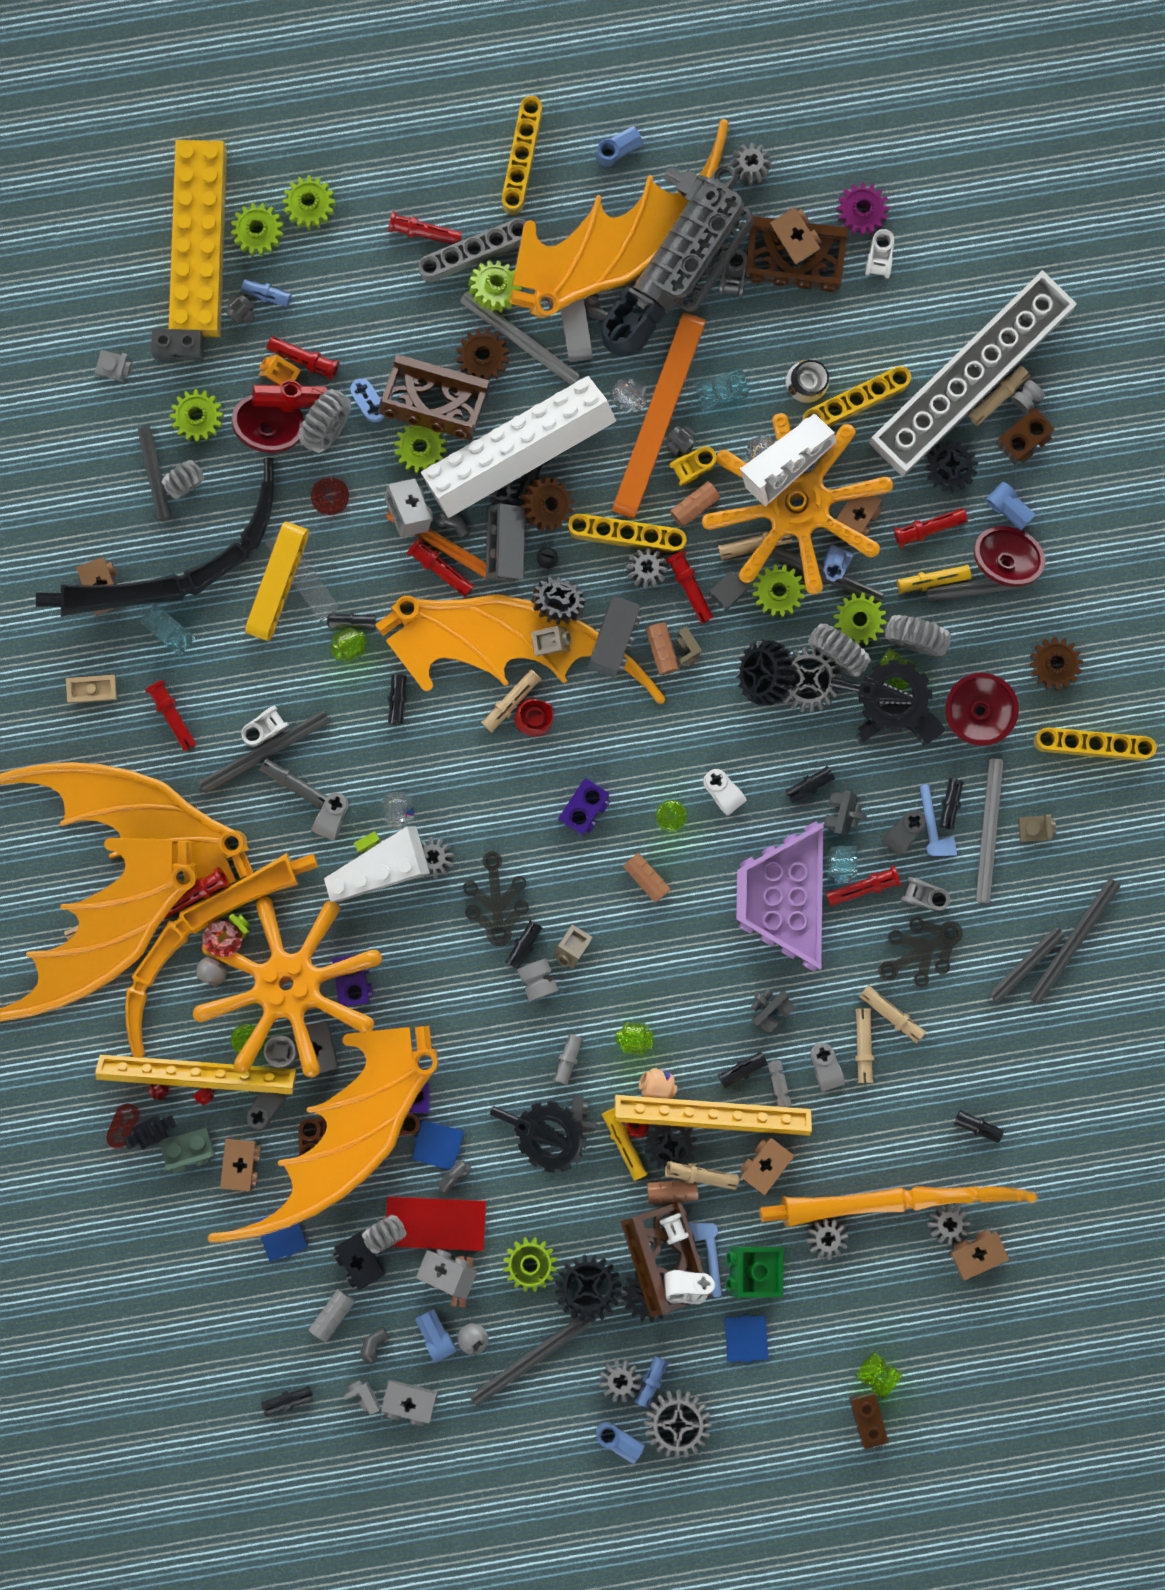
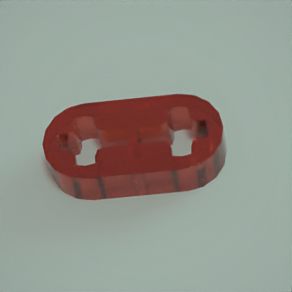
M126 1103L117 1109L106 1135L107 1143L111 1147L123 1148L126 1146L124 1141H119L115 1144V1138L112 1137V1134L118 1133L121 1127L124 1128L121 1134L124 1139L133 1134L132 1127L137 1125L140 1117V1111L136 1105ZM130 1107L134 1118H129L124 1125L122 1123L125 1116L122 1114V1111L128 1110Z

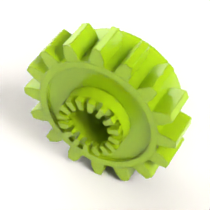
M310 175L307 176V181H303L301 177H298L299 183L296 185L290 182L292 190L284 191L285 196L288 197L282 199L283 205L288 206L284 209L286 215H290L289 220L291 223L297 221L298 228H301L303 225L307 226L308 230H311V227L315 225L317 228H320V223L323 221L325 223L329 222L328 215H334V211L331 208L336 206L335 200L331 199L334 197L333 190L327 191L329 189L327 182L321 185L320 177H317L315 181H312ZM308 199L315 200L312 206L308 207L303 204Z
M253 202L249 210L243 206V214L235 213L238 221H231L232 227L235 228L231 231L232 237H237L234 240L235 245H241V251L244 253L248 250L251 256L259 253L263 257L264 252L267 251L273 253L272 248L280 246L278 238L284 237L283 232L279 231L284 229L283 222H278L281 219L279 213L274 214L273 207L266 210L264 203H261L260 207L256 208ZM254 227H263L261 233H252Z
M488 260L486 267L480 263L478 269L472 271L468 283L471 286L469 294L474 296L473 301L478 302L481 305L480 308L489 309L490 312H493V310L502 312L504 308L511 309L512 304H510L509 298L512 290L521 291L522 287L512 285L515 270L510 272L508 270L509 264L502 267L499 260L496 265H493Z
M194 389L193 395L185 391V398L177 397L176 399L179 404L171 406L176 412L170 414L171 420L176 421L172 424L173 429H179L177 432L179 437L186 435L185 439L187 442H190L192 438L195 439L196 443H200V440L203 438L208 442L211 434L217 435L216 428H222L223 426L219 419L224 418V414L218 412L222 409L220 403L214 404L217 400L216 397L213 395L208 398L206 390L203 391L202 395H199L197 389ZM195 412L203 413L200 420L193 421L191 417Z
M405 425V433H397L401 440L394 441V446L400 448L394 451L395 456H402L398 460L399 464H406V471L408 472L414 469L416 475L420 471L443 459L441 454H447V449L442 447L447 444L446 439H440L443 432H434L422 426L409 428ZM424 443L427 445L425 451L419 453L414 450L417 444Z
M774 564L773 571L766 567L764 568V576L761 574L757 575L756 578L760 583H753L752 587L757 589V591L752 593V597L758 598L755 605L756 607L760 605L763 607V614L769 611L771 612V618L775 614H779L781 618H784L785 612L792 615L794 613L793 607L798 609L801 607L797 600H804L805 595L800 593V591L805 590L806 587L805 585H799L802 576L795 578V569L788 572L786 571L787 565H784L782 570H778V566ZM775 586L782 587L785 590L784 596H775L772 588Z
M853 593L851 601L843 598L845 605H837L836 608L841 612L833 616L839 619V623H836L834 627H841L842 631L840 632L846 634L850 639H854L857 644H859L860 640H863L865 645H868V638L871 637L876 641L875 633L884 632L880 628V624L887 623V621L881 619V616L886 614V611H879L878 608L882 603L874 604L873 595L867 600L865 599V593H862L860 598H857ZM858 612H862L867 616V622L863 626H856L853 622V616Z
M524 1237L523 1244L521 1245L515 1241L516 1249L508 1248L507 1251L511 1256L504 1257L503 1261L509 1263V1266L503 1268L505 1272L510 1271L507 1280L514 1279L516 1281L515 1288L520 1284L523 1285L524 1292L527 1291L528 1287H532L533 1291L536 1292L537 1285L539 1284L545 1288V1280H553L550 1271H557V1268L552 1266V1263L557 1261V1257H550L553 1248L546 1250L544 1248L546 1241H543L540 1245L537 1244V1237H534L532 1242H528L527 1237ZM526 1258H534L537 1261V1268L533 1271H528L524 1268L523 1261Z

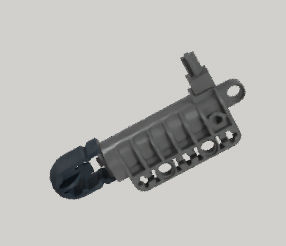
M723 165L718 167L711 178L703 175L698 176L689 170L683 174L672 167L664 172L665 176L663 179L677 186L676 189L681 196L685 197L688 204L633 288H624L620 294L621 300L614 303L601 326V338L604 346L613 354L626 357L639 352L655 331L656 322H661L664 315L669 314L675 305L687 312L697 310L751 229L754 217L751 211L744 207L742 198L732 191L738 177L730 166ZM727 172L732 174L729 182H720L722 174ZM745 216L747 218L746 222H739V217ZM738 226L739 233L733 227L737 228ZM732 233L735 235L732 243H723L728 234ZM720 246H721L724 250H726L725 253H724L723 250L720 251V249H719ZM719 255L720 262H714L713 264V257H718ZM707 266L709 269L712 268V273L708 269H706ZM707 274V282L703 285L697 284L701 275ZM694 287H695L698 291H700L699 294H698L697 291H695V293H694V290H693ZM686 297H689V298H690V297H693L694 302H693V303H691V302L687 303V302L685 301V298H686ZM637 301L636 305L646 310L642 319L639 315L632 312L633 306Z

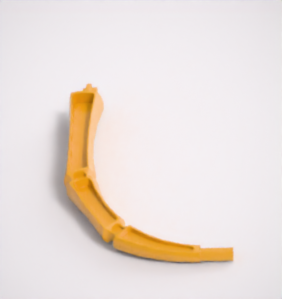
M285 853L254 873L213 894L211 897L180 911L177 920H169L151 950L131 976L133 985L126 988L125 1020L128 1041L133 1057L144 1058L145 1055L142 1041V1019L148 997L146 989L153 985L166 961L188 941V936L192 933L197 934L220 917L246 903L270 893L299 885L298 874L318 867L314 853L291 861L288 853Z
M915 1186L911 1190L900 1187L872 1193L836 1197L805 1198L782 1196L781 1205L760 1207L759 1216L761 1217V1222L783 1220L785 1227H792L815 1220L872 1212H905L907 1208H913L917 1211L932 1206L952 1203H976L979 1201L982 1203L1000 1201H1026L1033 1203L1036 1201L1037 1196L1035 1193L1028 1192L1027 1190L997 1186H985L979 1188V1186L960 1188Z

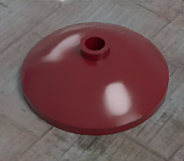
M252 395L242 399L235 406L231 423L234 433L246 446L260 452L278 453L291 449L300 441L299 434L304 418L299 409L288 413L282 411L279 407L253 406Z
M1010 526L991 527L979 535L974 545V558L980 570L991 580L1005 586L1022 587L1030 585L1041 576L1045 568V555L1039 543L1031 535L1018 528Z
M974 673L960 679L952 687L946 699L945 715L949 727L958 738L971 745L988 746L1000 742L1014 729L1018 720L1019 704L1014 690L1005 680L989 673ZM977 707H981L984 710L982 716L976 714L975 710Z

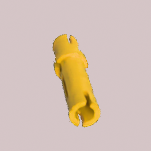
M965 565L927 574L920 572L917 573V576L897 579V588L899 594L917 590L924 592L927 591V588L971 580L970 567ZM954 574H955V576H952V577L937 579V578H939V577H944V576H949V575H954ZM930 579H931V581H928V582H922V583H918V584L912 585V584L915 583V582L926 581V580H930Z
M614 1108L602 1113L601 1116H603L611 1133L609 1136L611 1140L614 1139L633 1181L646 1176L648 1173L627 1134V1126L624 1127L622 1122H614Z

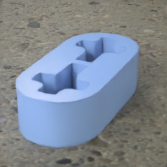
M355 380L350 390L353 399L369 421H381L384 415L379 414L375 416L373 413L368 414L371 411L368 403L372 402L375 408L379 407L381 399L368 380ZM359 385L363 388L368 387L365 390L368 398L364 399L361 393L356 395Z

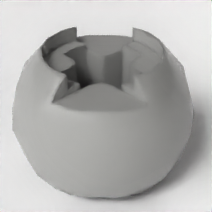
M205 957L197 964L196 977L217 987L226 979L227 967L210 957Z
M470 1323L459 1331L457 1342L460 1349L466 1354L477 1355L486 1349L489 1336L486 1329L481 1325Z

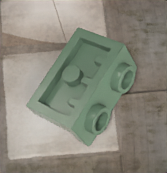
M208 1127L159 1142L166 1165L164 1166L165 1171L172 1169L173 1174L187 1170L186 1165L195 1162L196 1166L210 1163V1157L216 1156Z

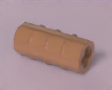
M707 481L671 509L670 514L677 524L683 528L718 501L720 495L714 486Z
M663 622L647 627L645 630L659 675H667L680 670L678 657L675 654L667 624Z
M640 853L633 856L623 866L638 883V886L655 903L671 890L664 882V879L656 873V870L648 864V861Z
M671 1180L647 1183L649 1205H662L679 1201H698L697 1182L690 1184L686 1183V1180Z

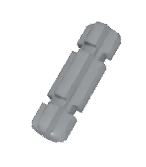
M780 1060L769 1062L768 1068L769 1072H772L771 1080L775 1096L777 1095L778 1097L776 1099L778 1107H790L791 1100L790 1096H787L789 1092L784 1073L781 1071L783 1070Z

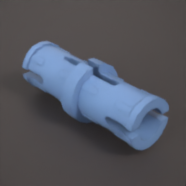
M246 278L241 288V294H247L261 299V302L267 303L269 301L286 308L289 306L292 296L291 292L273 288L271 284L266 283L263 285Z
M654 1356L649 1371L642 1378L643 1383L634 1400L635 1403L646 1408L650 1407L657 1388L660 1389L661 1387L660 1381L669 1364L668 1361Z

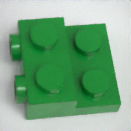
M730 1246V1252L726 1254V1264L730 1267V1277H727L725 1282L726 1290L730 1292V1296L737 1298L783 1297L784 1247Z

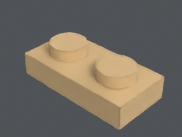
M115 675L66 678L67 703L69 704L117 700Z

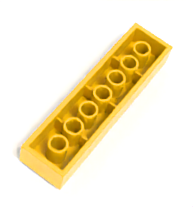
M175 141L169 329L201 330L204 337H221L227 149L224 141Z

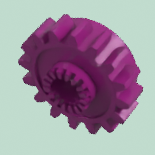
M864 182L861 183L860 188L852 184L851 192L845 189L843 191L844 197H839L838 199L840 206H837L836 212L841 213L838 216V222L843 221V227H848L852 235L856 232L860 233L861 237H864L866 232L873 235L874 228L882 229L883 225L881 222L887 221L888 216L884 213L889 212V206L884 204L887 203L888 198H881L882 189L875 192L873 190L874 184H871L869 188H865ZM864 206L868 209V212L865 214L857 210V207Z

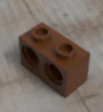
M1035 407L997 440L996 444L1014 465L1020 460L1024 463L1034 454L1032 450L1039 445L1042 448L1052 439L1050 435L1054 428ZM1030 426H1038L1041 429V435L1032 434ZM1012 441L1021 442L1023 450H1015L1012 447Z
M870 1391L849 1397L862 1447L869 1449L889 1443L876 1394Z

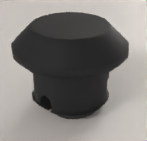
M542 548L537 554V562L542 568H553L558 562V554L552 548Z

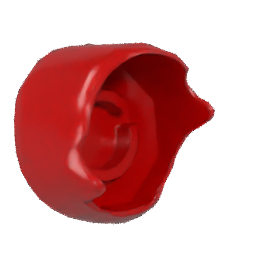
M537 699L524 700L517 708L514 716L516 727L523 734L532 737L543 736L548 733L554 719L551 704Z

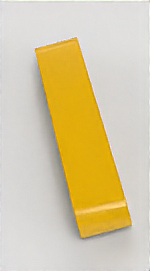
M535 96L525 97L520 104L502 193V207L509 215H518L523 210L542 118V103ZM529 106H534L538 109L533 114L525 111ZM524 129H530L533 132L528 137L522 136L520 133ZM519 152H525L528 154V157L520 160L516 155ZM514 175H521L524 178L519 183L511 180ZM509 198H517L519 200V203L515 206H510L506 202Z
M903 366L895 367L807 410L803 415L802 421L816 414L830 428L905 391L911 381V373ZM893 376H903L905 379V383H895L893 380ZM875 385L881 386L884 393L876 395L872 392L871 387ZM850 397H860L862 404L858 406L853 405L850 402ZM836 406L840 409L841 414L833 416L829 413L828 408Z
M575 514L568 522L570 535L578 540L643 550L651 548V551L669 554L682 552L686 545L685 533L677 528L586 514ZM581 521L586 525V528L582 532H577L573 529V524ZM600 525H606L609 527L610 532L602 536L597 533L596 529ZM624 529H631L634 536L631 539H624L620 533ZM649 532H653L657 535L658 540L654 543H649L645 540L644 536ZM672 536H677L681 539L682 544L674 547L669 544L668 540Z
M287 521L283 523L245 627L246 634L265 641L271 640L307 543L309 529Z
M1043 728L1036 733L1033 739L1036 749L1042 752L1145 761L1152 757L1157 749L1155 741L1146 736L1060 728ZM1042 734H1048L1051 737L1052 743L1050 746L1042 744L1040 740ZM1066 736H1071L1075 739L1076 746L1074 748L1066 746ZM1091 738H1095L1100 742L1099 750H1093L1089 746ZM1117 740L1124 744L1125 749L1122 753L1114 749V742ZM1139 743H1145L1148 746L1149 752L1147 755L1139 752Z

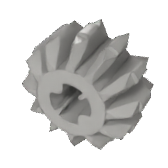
M752 142L749 149H747L742 144L740 151H734L733 156L735 159L731 160V166L735 167L733 170L736 175L741 174L739 177L740 182L747 178L748 184L752 185L754 178L760 183L762 182V176L767 177L769 175L767 168L771 167L772 162L767 160L770 156L769 152L762 153V145L754 149V143ZM751 161L755 162V165L752 164L750 167L747 166V163H750Z
M188 460L166 474L162 483L172 498L179 499L196 489L205 477L200 467L194 461Z
M651 548L646 549V555H643L642 551L638 549V558L631 555L629 560L633 564L626 565L627 570L633 571L628 574V579L637 577L634 586L637 587L642 581L644 582V590H647L648 582H651L652 587L656 588L657 582L655 579L663 582L665 578L660 573H667L668 568L661 566L666 563V559L661 558L657 560L660 555L659 551H656L653 556L650 555ZM650 564L652 572L649 573L647 571V574L643 573L642 565Z
M429 837L430 845L427 846L423 840H421V845L424 848L423 852L426 862L430 859L428 855L430 852L434 854L438 852L440 854L437 857L438 863L434 864L432 861L430 864L427 862L429 873L433 871V876L437 879V870H441L442 874L446 875L447 871L443 866L453 867V863L446 861V859L454 858V853L445 854L451 846L446 844L441 848L443 844L442 838H439L437 844L434 845L433 837Z
M945 1204V1211L941 1206H936L939 1215L930 1213L929 1216L936 1220L935 1222L927 1223L928 1227H936L935 1230L931 1231L930 1235L934 1237L940 1233L937 1242L941 1244L946 1237V1242L949 1246L953 1243L952 1237L958 1243L962 1242L958 1234L968 1235V1232L962 1229L963 1226H970L969 1221H962L968 1215L967 1212L964 1211L958 1214L960 1211L959 1205H955L952 1212L951 1204ZM948 1217L955 1223L954 1227L951 1226L952 1230L950 1231L943 1226V1222H947L946 1218Z
M391 1215L366 1229L362 1236L367 1248L372 1253H379L402 1240L406 1235V1231L402 1221L397 1216Z
M827 1218L822 1219V1227L817 1221H814L813 1224L817 1228L816 1232L812 1229L807 1230L809 1234L814 1235V1238L806 1239L807 1243H815L809 1249L810 1252L813 1253L820 1248L817 1254L819 1259L826 1252L827 1259L832 1260V1251L840 1257L841 1252L837 1248L840 1246L846 1249L847 1245L841 1243V1240L849 1238L847 1234H839L845 1229V1226L840 1225L835 1229L837 1225L836 1219L831 1221L830 1226H828ZM825 1232H829V1235L834 1237L833 1240H830L829 1245H825L824 1241L821 1242V1238L825 1237Z
M615 1359L614 1364L616 1368L613 1369L607 1363L605 1367L610 1373L601 1372L600 1377L608 1380L602 1381L599 1384L600 1387L609 1386L604 1391L605 1396L614 1392L612 1401L616 1402L618 1394H620L622 1401L626 1402L625 1393L628 1392L634 1398L636 1395L631 1388H641L640 1384L633 1382L641 1379V1374L632 1375L636 1371L637 1366L633 1365L628 1370V1360H624L623 1367H619V1361ZM620 1374H622L627 1383H622L621 1387L616 1386V1381L613 1382V1379L619 1378Z

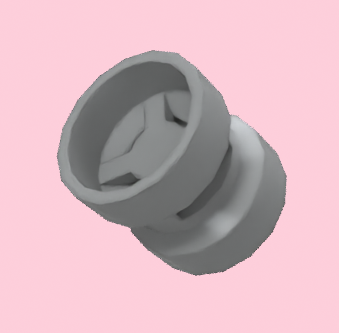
M1028 380L1023 385L1021 392H1016L1011 399L1021 411L1028 414L1034 409V404L1040 402L1045 397V393L1036 383Z

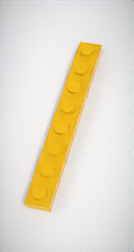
M100 1055L95 1076L96 1080L293 1094L296 1069L251 1066L248 1072L241 1073L234 1068L233 1064Z
M615 1095L614 1122L810 1136L812 1132L811 1109Z

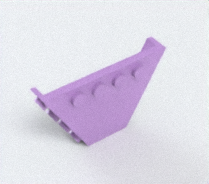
M817 821L804 828L805 833L796 836L794 833L783 839L784 844L778 848H775L774 845L766 848L761 852L763 856L754 860L751 857L741 862V868L737 870L736 919L740 922L738 927L750 934L754 930L762 935L760 940L770 946L776 943L783 948L781 950L783 954L791 959H794L795 956L804 960L802 965L813 972L816 969L821 970L823 823L818 825Z

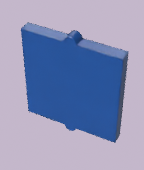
M422 1120L418 1137L414 1139L416 1144L412 1159L450 1170L456 1162L458 1153L461 1152L459 1148L464 1131Z
M264 1217V1218H262V1219L256 1220L255 1223L260 1222V1221L264 1220V1219L267 1218V1217ZM300 1223L260 1236L269 1262L284 1256L291 1257L292 1253L308 1248Z
M743 1314V1317H726L727 1362L745 1361L750 1363L752 1360H768L766 1315L747 1316V1314Z

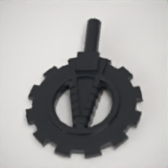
M899 659L888 660L889 664L881 666V663H878L871 668L873 672L870 676L865 675L861 683L831 678L830 687L858 693L859 703L863 702L865 708L862 711L863 715L867 720L871 718L876 722L874 727L882 731L885 727L892 729V733H900L902 728L908 726L911 730L919 725L917 720L922 715L926 717L930 710L927 704L928 699H932V689L928 690L926 682L929 680L924 672L920 674L916 671L915 668L917 666L911 662H907V665L900 664ZM891 678L905 680L911 686L913 695L884 682ZM879 704H911V706L900 714H890L884 711Z
M548 1101L547 1105H541V1102L530 1106L532 1108L530 1112L525 1110L520 1117L496 1106L492 1107L490 1115L515 1126L516 1136L520 1138L519 1149L522 1154L526 1153L530 1158L528 1162L533 1166L537 1167L539 1165L544 1167V1171L554 1173L555 1169H561L564 1172L572 1168L571 1163L575 1162L577 1164L583 1157L580 1152L582 1148H586V1138L582 1134V1131L585 1129L581 1120L577 1121L573 1116L574 1112L568 1107L563 1109L558 1106L557 1102ZM544 1121H554L561 1125L567 1137H564L559 1131H555L553 1127L551 1128ZM538 1142L552 1147L555 1146L556 1148L560 1147V1149L564 1150L560 1153H549L543 1150L538 1145Z

